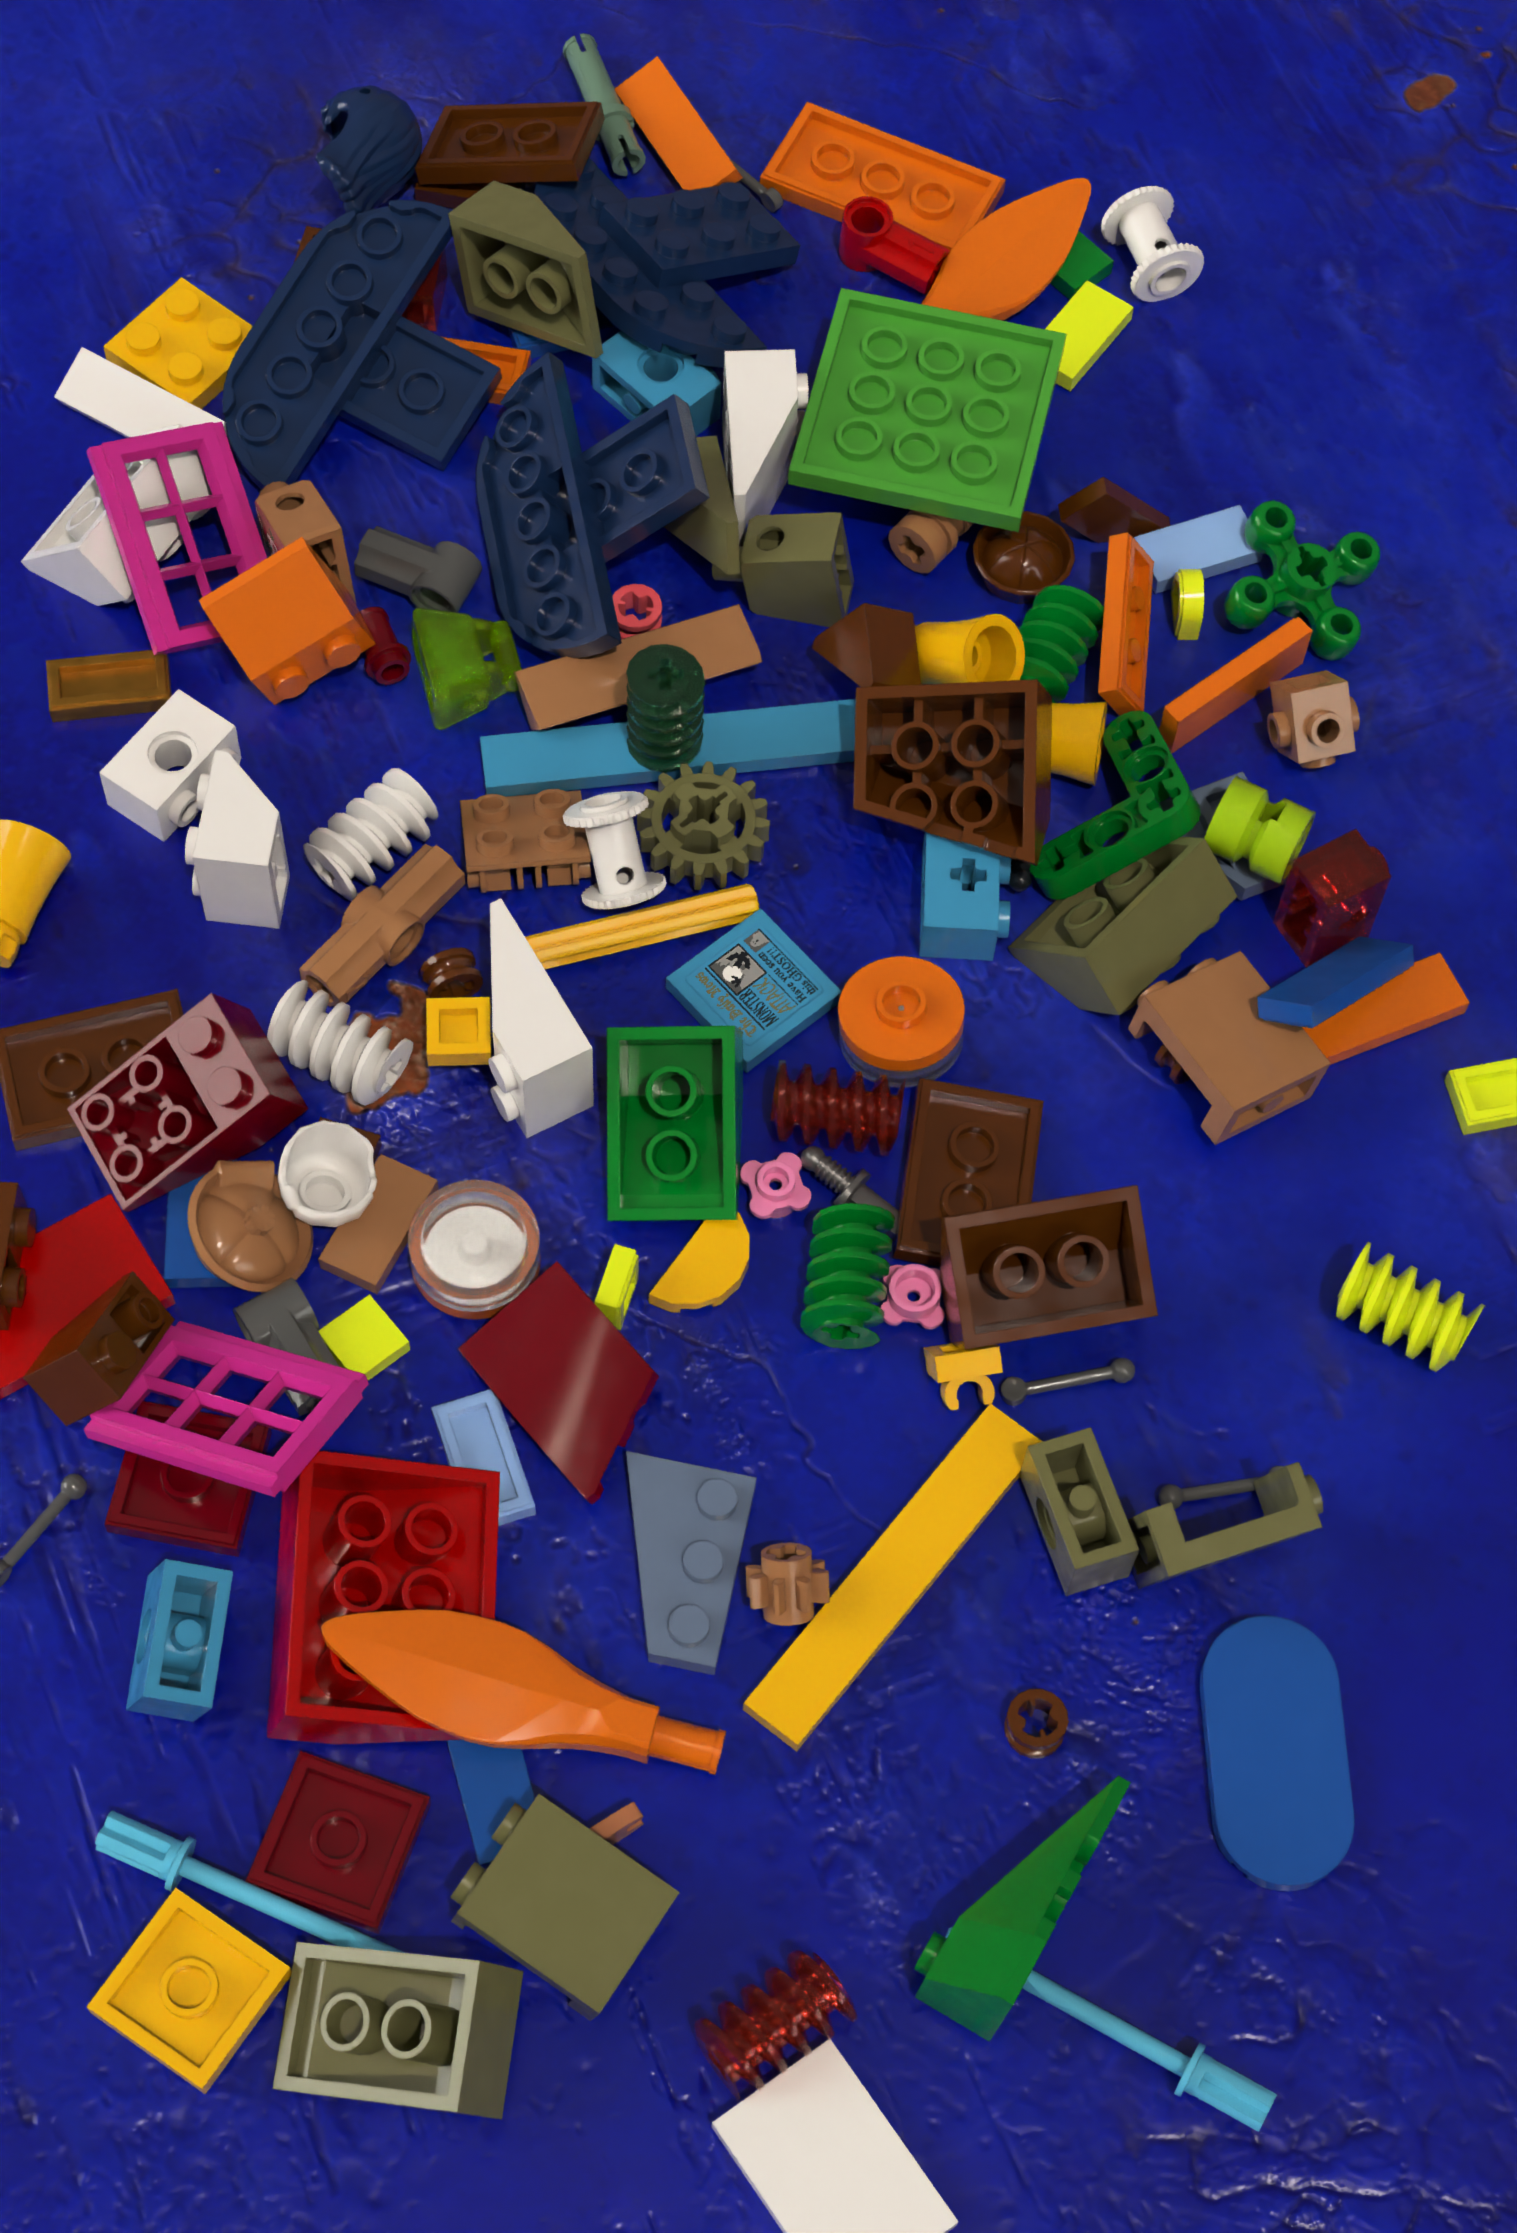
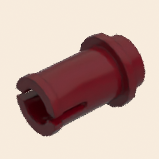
M374 606L361 610L360 614L376 643L364 651L367 657L364 667L368 676L384 685L401 681L410 670L411 655L408 648L398 642L389 623V617L383 608Z

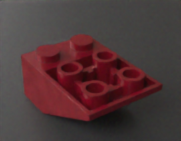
M210 993L69 1106L67 1110L123 1211L129 1212L210 1172L219 1160L233 1161L261 1147L307 1111L308 1107L249 1008Z

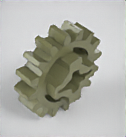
M706 761L702 773L693 774L692 769L687 763L681 764L680 778L674 780L671 776L662 773L658 776V791L646 789L643 793L647 796L649 805L648 808L637 814V830L640 831V851L651 852L650 867L654 871L663 869L667 865L670 867V883L676 885L682 880L684 875L693 877L694 890H701L705 878L713 877L715 883L720 888L726 887L728 872L733 871L744 879L748 876L749 860L761 862L763 859L764 842L769 841L770 820H767L768 803L766 799H755L756 783L753 780L746 781L741 785L736 784V769L730 767L722 776L714 774L713 763L710 761ZM670 813L673 816V820L670 821V830L665 833L663 822L667 814ZM741 818L744 829L740 837L737 838L734 835V831L736 830V821Z

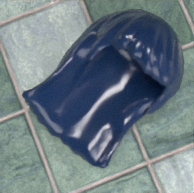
M373 85L354 87L341 91L333 98L327 100L326 105L320 111L323 131L329 135L330 143L317 153L315 160L319 164L323 175L333 183V188L338 192L341 201H343L345 213L354 210L357 215L372 210L388 201L401 191L408 180L416 172L415 166L422 153V134L419 122L406 101L391 91L382 90Z

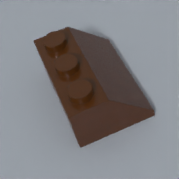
M1138 1185L942 1217L940 1281L950 1343L966 1350L1158 1316Z

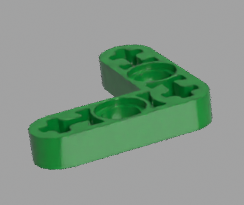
M1138 710L1120 715L1109 724L1103 735L1104 745L1131 797L1042 846L1037 866L1030 864V873L1046 897L1058 900L1076 895L1182 837L1192 830L1199 821L1201 815L1200 806L1156 723L1147 712ZM1140 739L1143 747L1133 752L1129 744ZM1164 767L1155 777L1139 782L1142 776L1149 771ZM1170 797L1174 806L1164 811L1160 802ZM1127 832L1125 837L1117 843L1108 847H1102L1106 840L1113 835Z

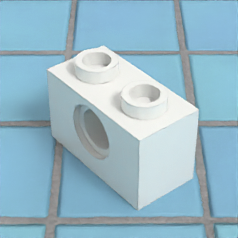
M178 689L99 772L107 805L165 842L178 827L187 826L199 811L196 801L198 781L201 773L210 774L215 750L228 751L235 761L240 764L242 757L236 726ZM175 766H184L183 769L178 771H167Z

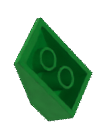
M735 1025L607 1027L608 1221L738 1220L743 1112V1031Z

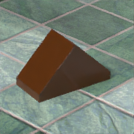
M863 603L815 637L812 649L861 687L921 685L914 616L911 612Z

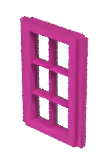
M222 422L197 424L104 442L101 445L89 447L86 452L154 656L223 642L224 640L210 620L180 627L165 584L166 580L195 574L201 595L204 597L212 592L206 572L236 566L240 575L267 558ZM197 449L212 495L182 501L167 455ZM156 458L171 503L140 509L125 463ZM216 507L231 554L201 560L186 513ZM175 515L190 562L160 568L145 521Z
M179 1321L176 1326L171 1325L122 1398L90 1414L91 1421L84 1427V1432L89 1439L275 1497L279 1491L285 1492L363 1399L362 1392L369 1383L366 1375L363 1373ZM180 1359L212 1367L211 1371L195 1389L164 1380L163 1378ZM232 1374L267 1384L249 1405L214 1395ZM286 1390L321 1400L304 1421L269 1411ZM151 1392L183 1401L165 1423L132 1413ZM202 1408L237 1418L219 1440L184 1430ZM257 1424L291 1434L289 1439L273 1457L239 1447L240 1443Z

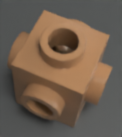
M1324 670L1270 682L1273 713H1270L1267 717V729L1273 747L1278 749L1279 753L1300 764L1303 768H1320L1334 764L1336 762L1335 756L1356 751L1354 732L1359 730L1360 718L1356 702L1349 695L1347 680Z

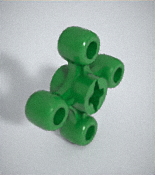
M1279 501L1263 502L1249 516L1245 524L1244 536L1247 544L1254 551L1269 555L1273 563V574L1268 579L1251 575L1235 582L1224 600L1226 618L1235 627L1250 630L1263 624L1274 609L1288 617L1306 616L1313 630L1309 643L1315 654L1324 660L1330 661L1344 658L1356 646L1361 636V624L1358 617L1347 608L1337 607L1334 604L1331 596L1332 586L1337 582L1353 586L1367 580L1375 571L1380 561L1378 543L1372 536L1356 531L1343 536L1330 552L1318 544H1298L1294 537L1296 519L1292 510Z

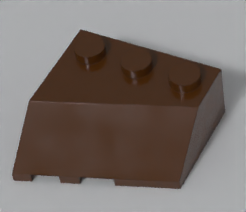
M1038 679L857 687L853 809L1037 866L1050 820L1052 696Z

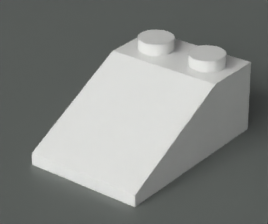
M795 349L724 352L722 410L724 464L738 518L739 546L744 544L749 520L756 515L770 514L788 480L789 467L805 415V410L798 409H806L808 405L807 373H797Z
M500 898L490 903L494 1056L488 1059V1063L497 1082V1085L491 1088V1094L503 1119L506 1122L515 1119L525 1137L529 1138L594 1106L593 1050L511 913Z

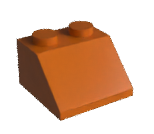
M303 537L199 599L204 612L250 681L274 706L285 699L300 695L308 688L309 684L332 670L353 663L360 653L376 644L349 590Z

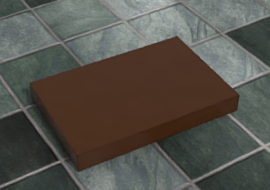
M593 101L445 106L415 166L419 185L491 183L493 180L500 183L579 181L605 120L601 102Z
M178 989L1 1028L0 1083L12 1141L16 1151L82 1136L67 1108L184 1015Z
M919 1078L914 1097L893 1251L894 1259L940 1267L942 1217L1032 1202L1043 1100Z

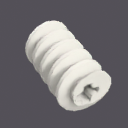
M391 768L382 777V783H372L364 791V798H354L346 806V813H335L328 820V829L319 827L315 829L309 836V843L303 845L304 853L319 877L345 899L352 901L358 893L351 879L355 876L365 885L371 886L374 884L376 877L369 864L374 862L383 870H391L395 864L388 851L390 847L407 857L413 851L406 835L408 832L418 840L425 842L431 834L424 819L428 817L432 820H437V807L428 793L414 778L399 768Z
M301 980L296 982L278 1002L269 1024L267 1039L277 1056L283 1057L288 1055L292 1065L300 1069L309 1067L311 1076L321 1081L330 1079L332 1088L343 1094L351 1092L354 1101L364 1106L374 1103L392 1088L403 1073L413 1051L414 1042L404 1038L393 1050L388 1049L392 1038L391 1029L383 1026L369 1038L367 1036L371 1026V1018L369 1016L361 1014L348 1026L346 1024L350 1015V1006L348 1004L340 1002L328 1014L326 1009L329 1003V993L320 989L308 1001H305L308 981Z

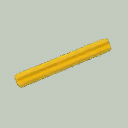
M743 884L525 936L543 968L549 969L741 923L759 910V901L754 887L750 884Z

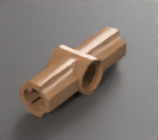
M424 844L381 888L371 885L362 890L352 900L343 915L341 927L299 968L301 979L308 981V987L312 990L313 994L320 989L329 993V1007L336 1006L340 1002L347 1003L386 963L389 966H396L414 951L423 936L425 924L466 884L465 873L457 866L452 856L437 845L429 846Z

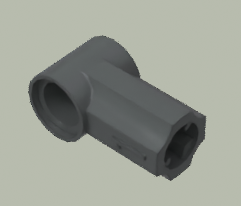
M378 526L367 530L359 544V551L354 562L356 576L408 595L416 608L429 617L440 621H451L456 618L482 572L481 562L475 554L457 543L441 541L433 548Z
M292 1277L270 1291L263 1292L233 1308L235 1318L246 1340L339 1367L318 1332L320 1327L312 1307L300 1286ZM290 1390L285 1391L299 1416L311 1413L321 1401L320 1399Z

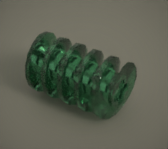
M668 644L651 645L636 653L629 661L626 673L628 682L626 686L628 695L626 700L628 708L626 713L628 722L626 727L628 734L627 744L629 753L638 764L651 771L667 773L680 770L681 764H690L701 750L704 725L705 678L702 666L697 659L683 648Z

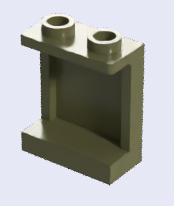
M1296 1462L1254 1480V1487L1264 1517L1186 1542L1172 1502L1145 1510L1128 1519L1139 1548L1132 1567L1138 1589L1286 1542L1321 1528L1322 1524L1318 1514L1323 1512V1501L1314 1478L1310 1474L1304 1475L1300 1463Z
M538 1794L528 1810L516 1802L491 1837V1839L502 1846L491 1864L485 1869L477 1862H474L450 1898L460 1904L461 1907L451 1922L462 1930L465 1926L471 1928L571 1999L567 2005L591 2021L601 2013L680 1892L541 1794Z

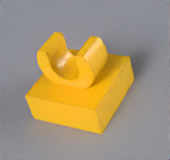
M490 997L426 998L428 1066L489 1065L488 1059L492 1057Z
M949 1343L923 1348L927 1374L936 1382L941 1383V1398L950 1410L959 1409L957 1390L961 1384L967 1381L976 1382L980 1402L984 1405L993 1403L995 1390L992 1381L986 1375L1003 1373L1000 1346L995 1344L965 1350Z

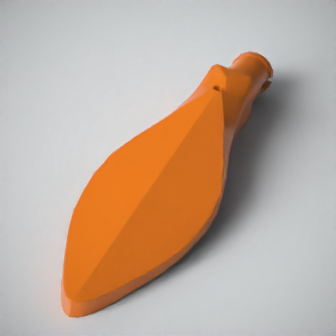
M1074 178L1054 184L1017 199L995 210L967 231L951 248L934 284L921 304L1002 321L1022 311L1039 297L1064 265L1088 206L1091 194L1089 179Z
M420 1609L343 1615L334 1617L321 1626L326 1645L366 1682L416 1719L466 1742L492 1748L586 1750L617 1755L644 1764L648 1763L650 1756L708 1771L709 1774H716L726 1736L725 1730L719 1729L718 1731L660 1716L659 1706L639 1701L603 1684L575 1667L551 1647L532 1635L501 1621L449 1610Z

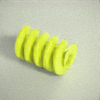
M1368 1241L1337 1296L1336 1317L1344 1321L1357 1309L1362 1310L1359 1324L1360 1331L1367 1334L1382 1321L1385 1323L1383 1344L1390 1347L1404 1334L1407 1335L1408 1341L1405 1355L1413 1360L1429 1347L1432 1349L1429 1369L1437 1372L1449 1361L1455 1360L1485 1305L1480 1304L1467 1316L1463 1315L1462 1309L1465 1294L1460 1291L1455 1292L1444 1303L1439 1302L1441 1281L1436 1278L1432 1279L1421 1290H1417L1415 1284L1418 1268L1411 1265L1398 1277L1392 1276L1394 1255L1387 1253L1374 1265L1368 1263L1371 1243Z

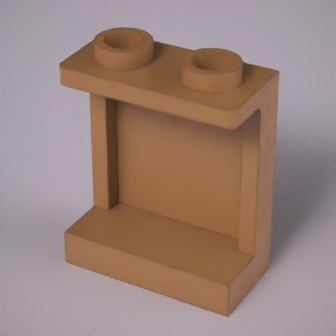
M1241 951L1219 961H1216L1215 958L1206 959L1196 965L1187 976L1169 984L1166 980H1162L1147 988L1137 1000L1139 1007L1128 1027V1030L1135 1039L1154 1031L1212 1105L1200 1126L1215 1145L1311 1098L1331 1064L1302 1027L1265 1021L1263 1018H1259L1257 997L1271 988Z

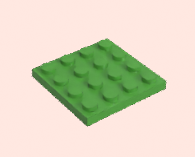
M841 288L789 467L788 484L1019 532L1067 334Z

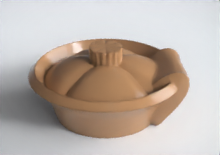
M219 1160L216 1162L213 1170L208 1172L195 1186L188 1205V1227L195 1252L208 1271L235 1287L252 1292H268L291 1277L297 1280L301 1276L312 1255L313 1228L312 1225L296 1218L293 1211L286 1208L280 1193L278 1175L275 1174L274 1161Z

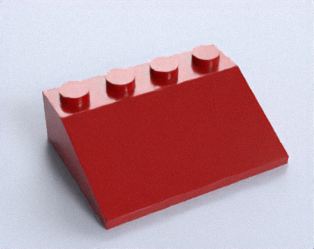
M319 1450L289 1488L282 1492L267 1738L335 1745L462 1740L416 1719L366 1682L326 1645L321 1626L326 1621L343 1615L420 1609L449 1610L495 1620L500 1472Z

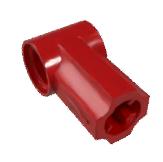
M862 196L853 199L845 207L838 247L839 257L843 264L858 272L879 270L923 294L929 292L950 250L894 221L893 212L889 205L881 199L872 196Z

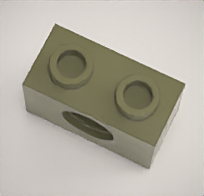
M1090 1427L1028 1446L1020 1471V1478L1065 1595H1072L1129 1577L1139 1548L1092 1428Z

